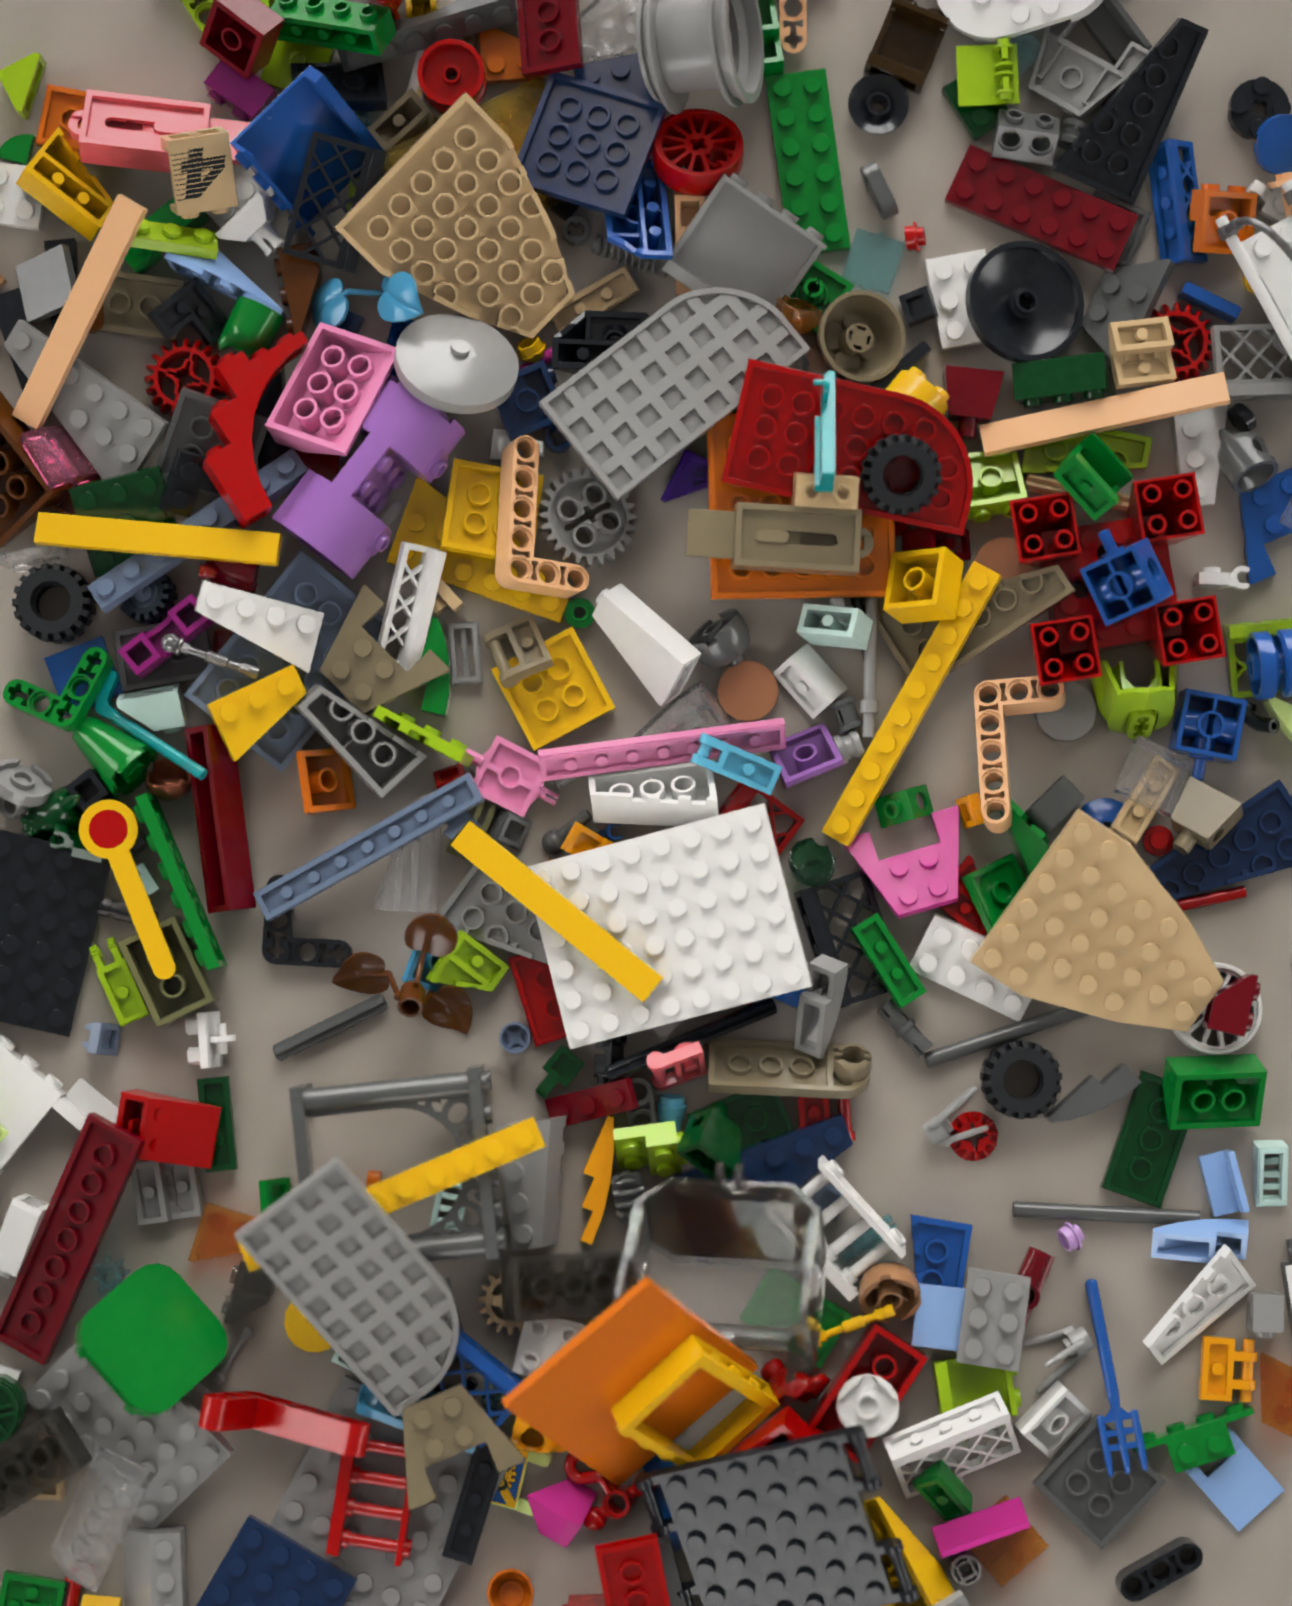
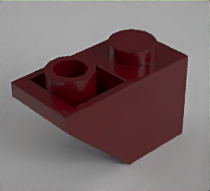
M1245 974L1217 991L1206 1006L1202 1027L1244 1037L1245 1032H1249L1253 1024L1254 1015L1250 1013L1252 1001H1257L1260 993L1261 984L1257 982L1258 975Z

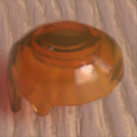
M787 295L777 299L776 308L782 312L799 334L808 333L818 326L822 310L818 311L810 302L798 298H789Z

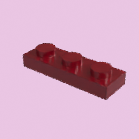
M631 1077L545 1099L549 1117L567 1115L566 1126L639 1107Z

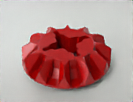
M969 1111L960 1114L953 1120L951 1124L954 1130L950 1132L951 1136L970 1130V1123L975 1128L987 1125L989 1127L988 1131L982 1132V1134L986 1133V1136L977 1139L976 1149H974L970 1140L965 1139L956 1141L950 1146L954 1153L962 1159L979 1161L990 1156L997 1146L998 1131L993 1120L987 1115L977 1111Z

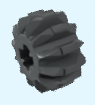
M628 1170L613 1175L611 1184L618 1220L622 1224H632L647 1219L649 1213L642 1174L638 1170Z

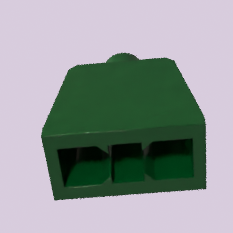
M712 1102L708 1109L692 1114L689 1117L676 1152L715 1183L737 1176L740 1172L741 1130L726 1117L728 1107L721 1102Z

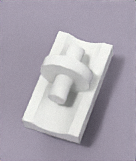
M220 1011L198 1012L197 1016L185 1019L187 1034H198L199 1041L198 1047L188 1048V1063L200 1065V1069L222 1067L223 1054H228L227 1042L236 1041V1034L227 1035L226 1023H220Z

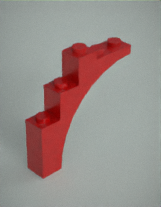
M302 331L295 335L288 333L277 340V345L271 349L262 348L250 356V361L243 350L235 355L233 352H230L217 361L218 365H216L214 376L230 401L225 398L211 407L212 411L210 412L208 422L225 447L217 445L205 454L206 458H204L202 468L243 529L269 515L272 504L261 485L254 462L252 444L254 416L259 401L270 382L289 362L305 351L308 339Z

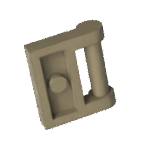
M532 614L489 631L483 636L485 647L491 650L500 672L499 680L504 688H512L518 684L519 680L554 666ZM506 640H510L519 661V665L512 668L502 647V643Z

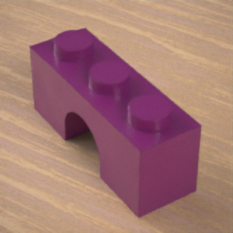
M192 593L167 612L168 616L158 626L146 633L141 632L118 650V653L141 679L145 678L176 653H168L162 649L161 639L164 635L172 633L180 639L183 637L184 642L189 643L215 623L194 611L197 598Z

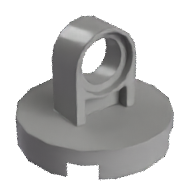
M4 759L0 761V813L3 817L14 819L24 816L28 812L29 807L40 806L47 802L52 792L53 781L46 771L33 763L31 768L19 765L21 761L19 759ZM11 803L16 805V811L13 810Z

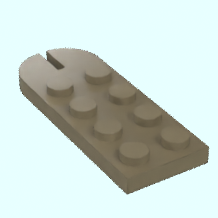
M716 1038L709 1041L708 1093L850 1099L861 1095L867 1089L870 1082L872 1056L865 1047L855 1043H829L824 1057L818 1059L794 1049L795 1041Z

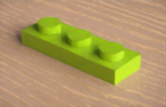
M144 219L130 247L216 260L218 237L215 235L217 232L206 228L196 229L178 226L174 223L164 224Z

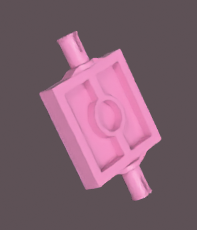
M496 735L490 749L483 755L467 748L466 752L474 757L471 764L477 766L474 781L483 798L522 818L525 817L531 804L537 798L555 806L557 801L546 795L558 800L560 794L545 788L544 782H541L537 755Z

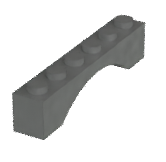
M455 0L438 10L421 16L393 20L397 33L381 56L338 49L337 52L344 73L426 49L436 41L448 38L460 39L517 22L518 11L515 0Z

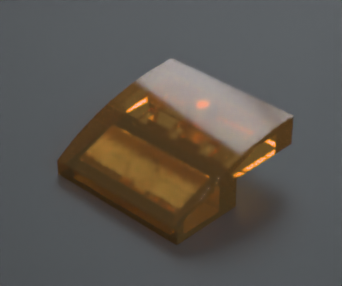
M1005 1495L994 1505L1008 1501L1010 1498ZM1031 1523L1030 1528L970 1548L1002 1587L1049 1547L1048 1543Z

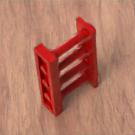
M368 1439L367 1452L405 1457L404 1444ZM341 1455L326 1555L338 1557L343 1548L355 1546L396 1553L394 1566L401 1567L404 1558H410L413 1539H407L412 1512L408 1507L407 1478L360 1470L361 1467L356 1466L357 1457ZM359 1482L406 1490L403 1509L358 1502L356 1498L351 1497L352 1485H358ZM357 1514L401 1521L398 1540L351 1533V1529H346L347 1517Z

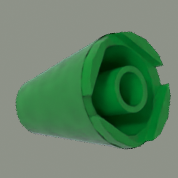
M94 716L85 718L80 727L73 731L72 739L108 791L116 798H119V793L121 792L127 796L136 790L145 781L147 768L150 763L158 760V753L151 747Z

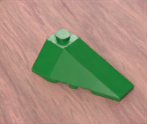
M1011 799L1012 824L1008 832L1027 877H1029L1050 848L1048 846L1050 842L1040 828L1034 824L1030 826L1027 823L1029 820L1028 816ZM999 811L1001 816L1003 817L1005 813Z

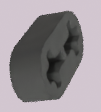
M874 161L861 167L860 173L864 184L882 219L886 220L898 214L896 201L877 163Z

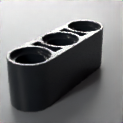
M1188 1537L1176 1538L1121 1569L1115 1579L1116 1587L1126 1600L1130 1602L1141 1601L1200 1567L1203 1561L1202 1551L1192 1539ZM1185 1547H1192L1193 1554L1191 1558L1186 1561L1180 1560L1179 1554L1181 1550ZM1156 1563H1165L1166 1570L1162 1575H1152V1568ZM1130 1578H1137L1139 1580L1138 1587L1133 1591H1126V1581Z

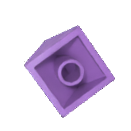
M824 722L786 737V749L769 751L773 762L783 767L779 777L784 789L844 765V760Z

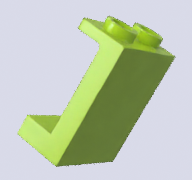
M957 1357L931 1360L939 1414L999 1391L1011 1416H1018L1017 1407H1022L1020 1390L1019 1388H1014L1012 1376H1017V1372L956 1362Z

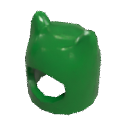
M238 296L219 338L218 349L224 351L231 347L238 352L243 350L245 355L248 356L262 348L269 350L284 318L276 311L257 301Z

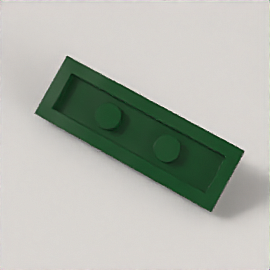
M230 1076L197 1079L199 1102L222 1107L212 1169L205 1168V1171L207 1173L238 1169Z

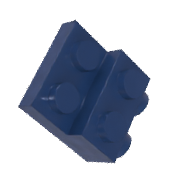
M544 360L520 369L513 392L505 402L496 407L511 442L522 435H528L536 431L539 432L554 425L539 406V401L556 389L554 384L558 383L552 366L546 367Z

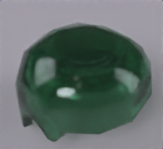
M806 838L797 841L790 848L788 864L791 874L796 881L807 886L816 887L829 882L833 877L836 869V858L828 845L821 846L816 844L813 838Z

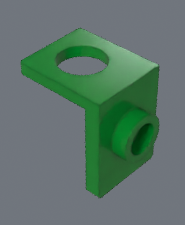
M926 784L879 797L874 804L881 828L928 816L934 812ZM917 794H920L924 801L923 810L917 804Z

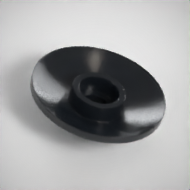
M871 74L860 79L852 88L848 99V110L851 119L861 130L870 134L882 135L896 130L904 122L909 110V98L904 86L897 79L886 74ZM880 103L883 106V110L876 112L873 110L872 105Z

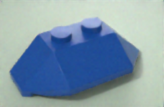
M649 159L626 220L604 214L606 238L608 242L642 259L672 260L673 249L666 185L656 175L652 159Z

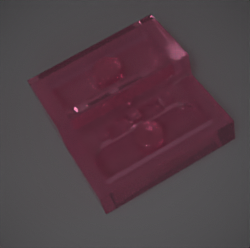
M63 425L42 427L21 433L19 441L49 489L70 482L73 486H77L100 478V475Z

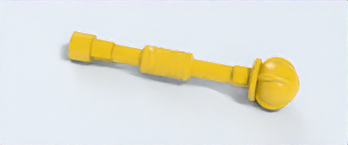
M891 1303L874 1310V1313L853 1317L843 1321L841 1325L828 1330H803L799 1335L798 1344L801 1349L808 1353L815 1352L818 1347H821L822 1342L827 1341L829 1337L843 1332L847 1334L865 1327L867 1323L872 1321H881L895 1316V1309Z

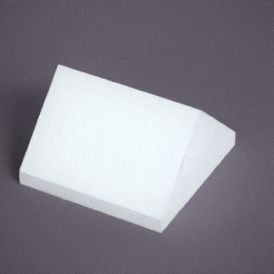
M1056 1380L1014 1425L1050 1459L1084 1424L1092 1413L1065 1386Z

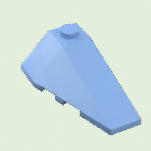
M219 250L216 260L166 252L164 258L173 272L188 279L196 277L202 285L237 300L238 296H243L257 301L279 313L284 318L283 322L285 321L287 316L283 309Z

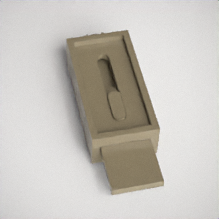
M737 502L733 507V511L688 509L686 557L731 559L730 569L854 577L859 573L860 559L865 558L871 553L874 541L871 532L861 527L862 510L800 507ZM861 537H862V539H863V549H862V550L860 549Z

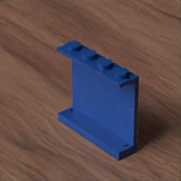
M311 65L230 142L231 146L237 151V154L234 156L235 159L246 170L251 168L254 171L255 175L252 179L264 191L269 189L273 194L270 200L282 212L286 209L290 215L312 131L384 151L325 75ZM317 140L315 153L321 163L336 155L330 142ZM336 144L340 152L347 148ZM353 149L342 155L350 171L362 165L365 153ZM387 153L383 169L392 161ZM314 158L310 169L317 165ZM339 158L323 166L331 182L347 174ZM320 169L308 175L307 184L312 193L328 185ZM360 171L353 175L354 178L360 173ZM350 178L334 186L338 194L350 183ZM306 188L302 199L309 196ZM330 188L315 198L321 209H323L335 195ZM312 199L300 206L299 214L304 223L311 221L319 213ZM298 219L296 222L295 229L301 226ZM312 225L307 228L311 235L314 236L316 232L311 228Z

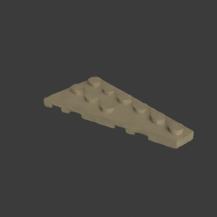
M1057 564L1000 580L947 675L1076 592L1060 565ZM887 612L878 613L877 629L907 676H909L939 621L901 624Z

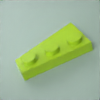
M378 705L372 715L389 727L469 768L474 759L472 755L466 752L467 745L454 738H451L450 742L441 739L442 732L427 724L424 729L415 725L416 719L402 711L397 715Z

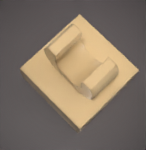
M442 579L437 592L439 596L436 598L433 612L437 617L448 606L455 614L464 607L463 602Z

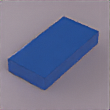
M1189 281L1182 286L1177 298L1230 324L1238 318L1242 310L1240 306Z

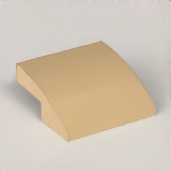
M1168 316L1110 322L1108 325L1109 352L1115 390L1173 383L1177 379L1171 354V348L1175 344Z

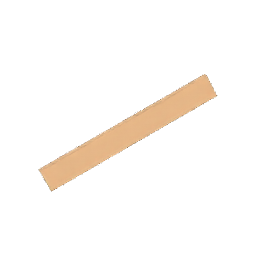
M123 194L117 195L11 414L36 430H42L148 209Z
M1224 372L982 424L979 425L984 455L988 457L1085 436L1092 432L1099 433L1230 404V396Z

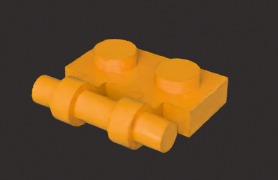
M1202 1335L1198 1394L1200 1400L1232 1402V1389L1240 1390V1402H1252V1390H1256V1380L1253 1379L1254 1362H1257L1258 1352L1255 1351V1339L1243 1338L1242 1350H1235V1338ZM1234 1361H1241V1378H1233Z

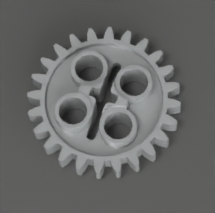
M589 467L583 470L581 476L576 468L570 472V478L567 474L562 473L559 476L560 483L553 480L549 484L553 491L546 489L542 495L548 501H541L538 504V507L545 511L537 516L538 520L545 521V524L538 530L539 532H548L549 534L543 542H554L555 546L551 552L563 551L562 561L572 556L573 564H578L583 559L586 568L591 566L593 559L598 567L604 563V557L609 562L615 559L614 552L621 555L625 551L622 544L628 545L631 543L632 539L627 534H633L636 531V528L629 524L637 519V515L629 513L635 506V503H626L625 501L631 493L628 492L616 501L596 475L592 476L590 474ZM586 491L594 492L598 497V503L590 502L586 498ZM604 504L610 505L609 509L597 513L591 521L587 519L570 531L564 530L565 526L575 523L583 514L586 516ZM566 505L570 507L573 517L563 516L560 506ZM602 517L611 519L614 529L605 528L601 522ZM576 532L585 533L589 539L588 544L580 543L576 538Z

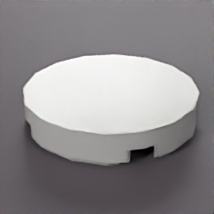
M868 1373L856 1375L845 1382L838 1392L836 1402L838 1418L845 1428L862 1425L867 1436L866 1438L880 1437L888 1432L898 1419V1395L891 1384L878 1375Z

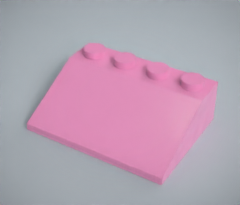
M319 322L265 424L275 443L301 452L347 456L394 367L396 347Z

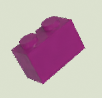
M221 60L204 81L209 92L207 96L221 107L224 103L232 107L234 110L231 113L239 121L252 122L278 97L275 89L256 75L247 80Z

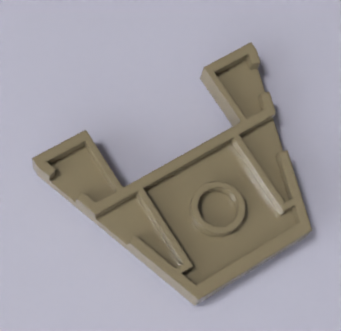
M366 584L361 588L320 668V671L364 715L376 710L378 705L384 706L451 671L431 649L409 671H405L364 629L386 606Z
M461 1383L402 1409L408 1507L410 1510L437 1499L425 1470L426 1467L484 1442L488 1445L498 1472L525 1462L522 1453L511 1443L504 1432L499 1429Z

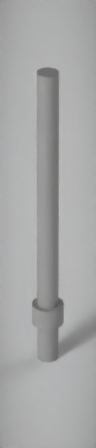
M866 598L865 614L873 620L867 649L864 650L863 700L860 701V714H863L862 738L873 739L875 737V714H878L879 701L876 700L878 598Z

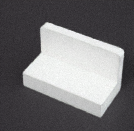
M809 644L801 647L772 673L812 719L817 717L847 690V686Z
M83 1078L78 1079L67 1094L59 1097L52 1106L54 1110L80 1132L88 1113L95 1112L116 1124L119 1109Z

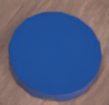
M1277 114L1268 118L1259 127L1253 150L1256 161L1261 168L1274 175L1292 171V114Z

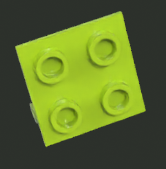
M1000 38L997 40V44L956 46L958 107L1020 104L1017 43L1010 44L1008 38Z

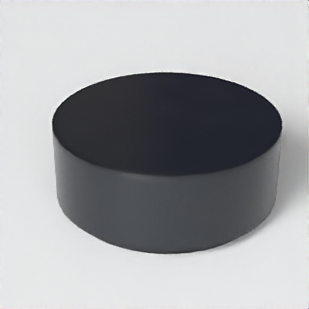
M1236 403L1227 411L1231 424L1239 432L1252 431L1257 426L1256 418L1247 406Z

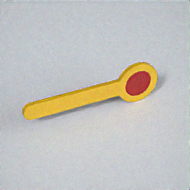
M110 799L95 802L85 810L80 819V840L91 854L109 860L154 975L162 980L170 979L176 972V964L130 851L135 845L139 834L137 817L131 808L122 802Z

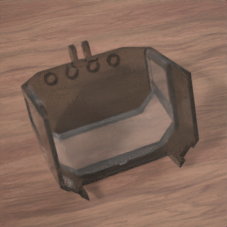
M716 1162L715 1178L713 1179L692 1178L689 1176L668 1177L633 1201L613 1295V1303L642 1278L647 1276L738 1348L789 1352L785 1377L786 1384L795 1379L796 1373L800 1371L807 1373L815 1368L821 1331L827 1243L822 1210L794 1183L782 1181L761 1182L745 1180L744 1164L736 1163L733 1171L734 1180H726L724 1163Z

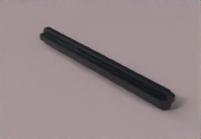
M772 998L763 1000L612 1063L604 1068L605 1074L610 1082H614L647 1068L646 1059L651 1052L658 1051L665 1054L684 1042L694 1043L699 1041L700 1045L776 1014V1004Z

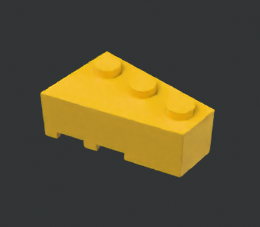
M58 126L24 168L15 184L91 242L101 230L114 202L95 175L91 176L81 163L80 155L77 151L71 149L63 138L64 133Z
M294 664L208 703L206 707L232 760L236 762L307 691Z

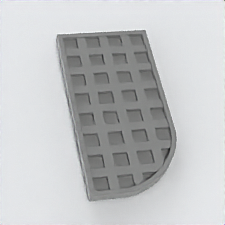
M713 287L697 289L672 299L539 401V406L613 498L618 501L737 409L748 358L791 367L809 353L811 348L782 312L766 300L754 294L732 288Z
M338 1156L235 1232V1239L394 1418L402 1412L403 1408L414 1404L430 1392L444 1377L454 1358L459 1337L458 1312L452 1291L442 1276Z

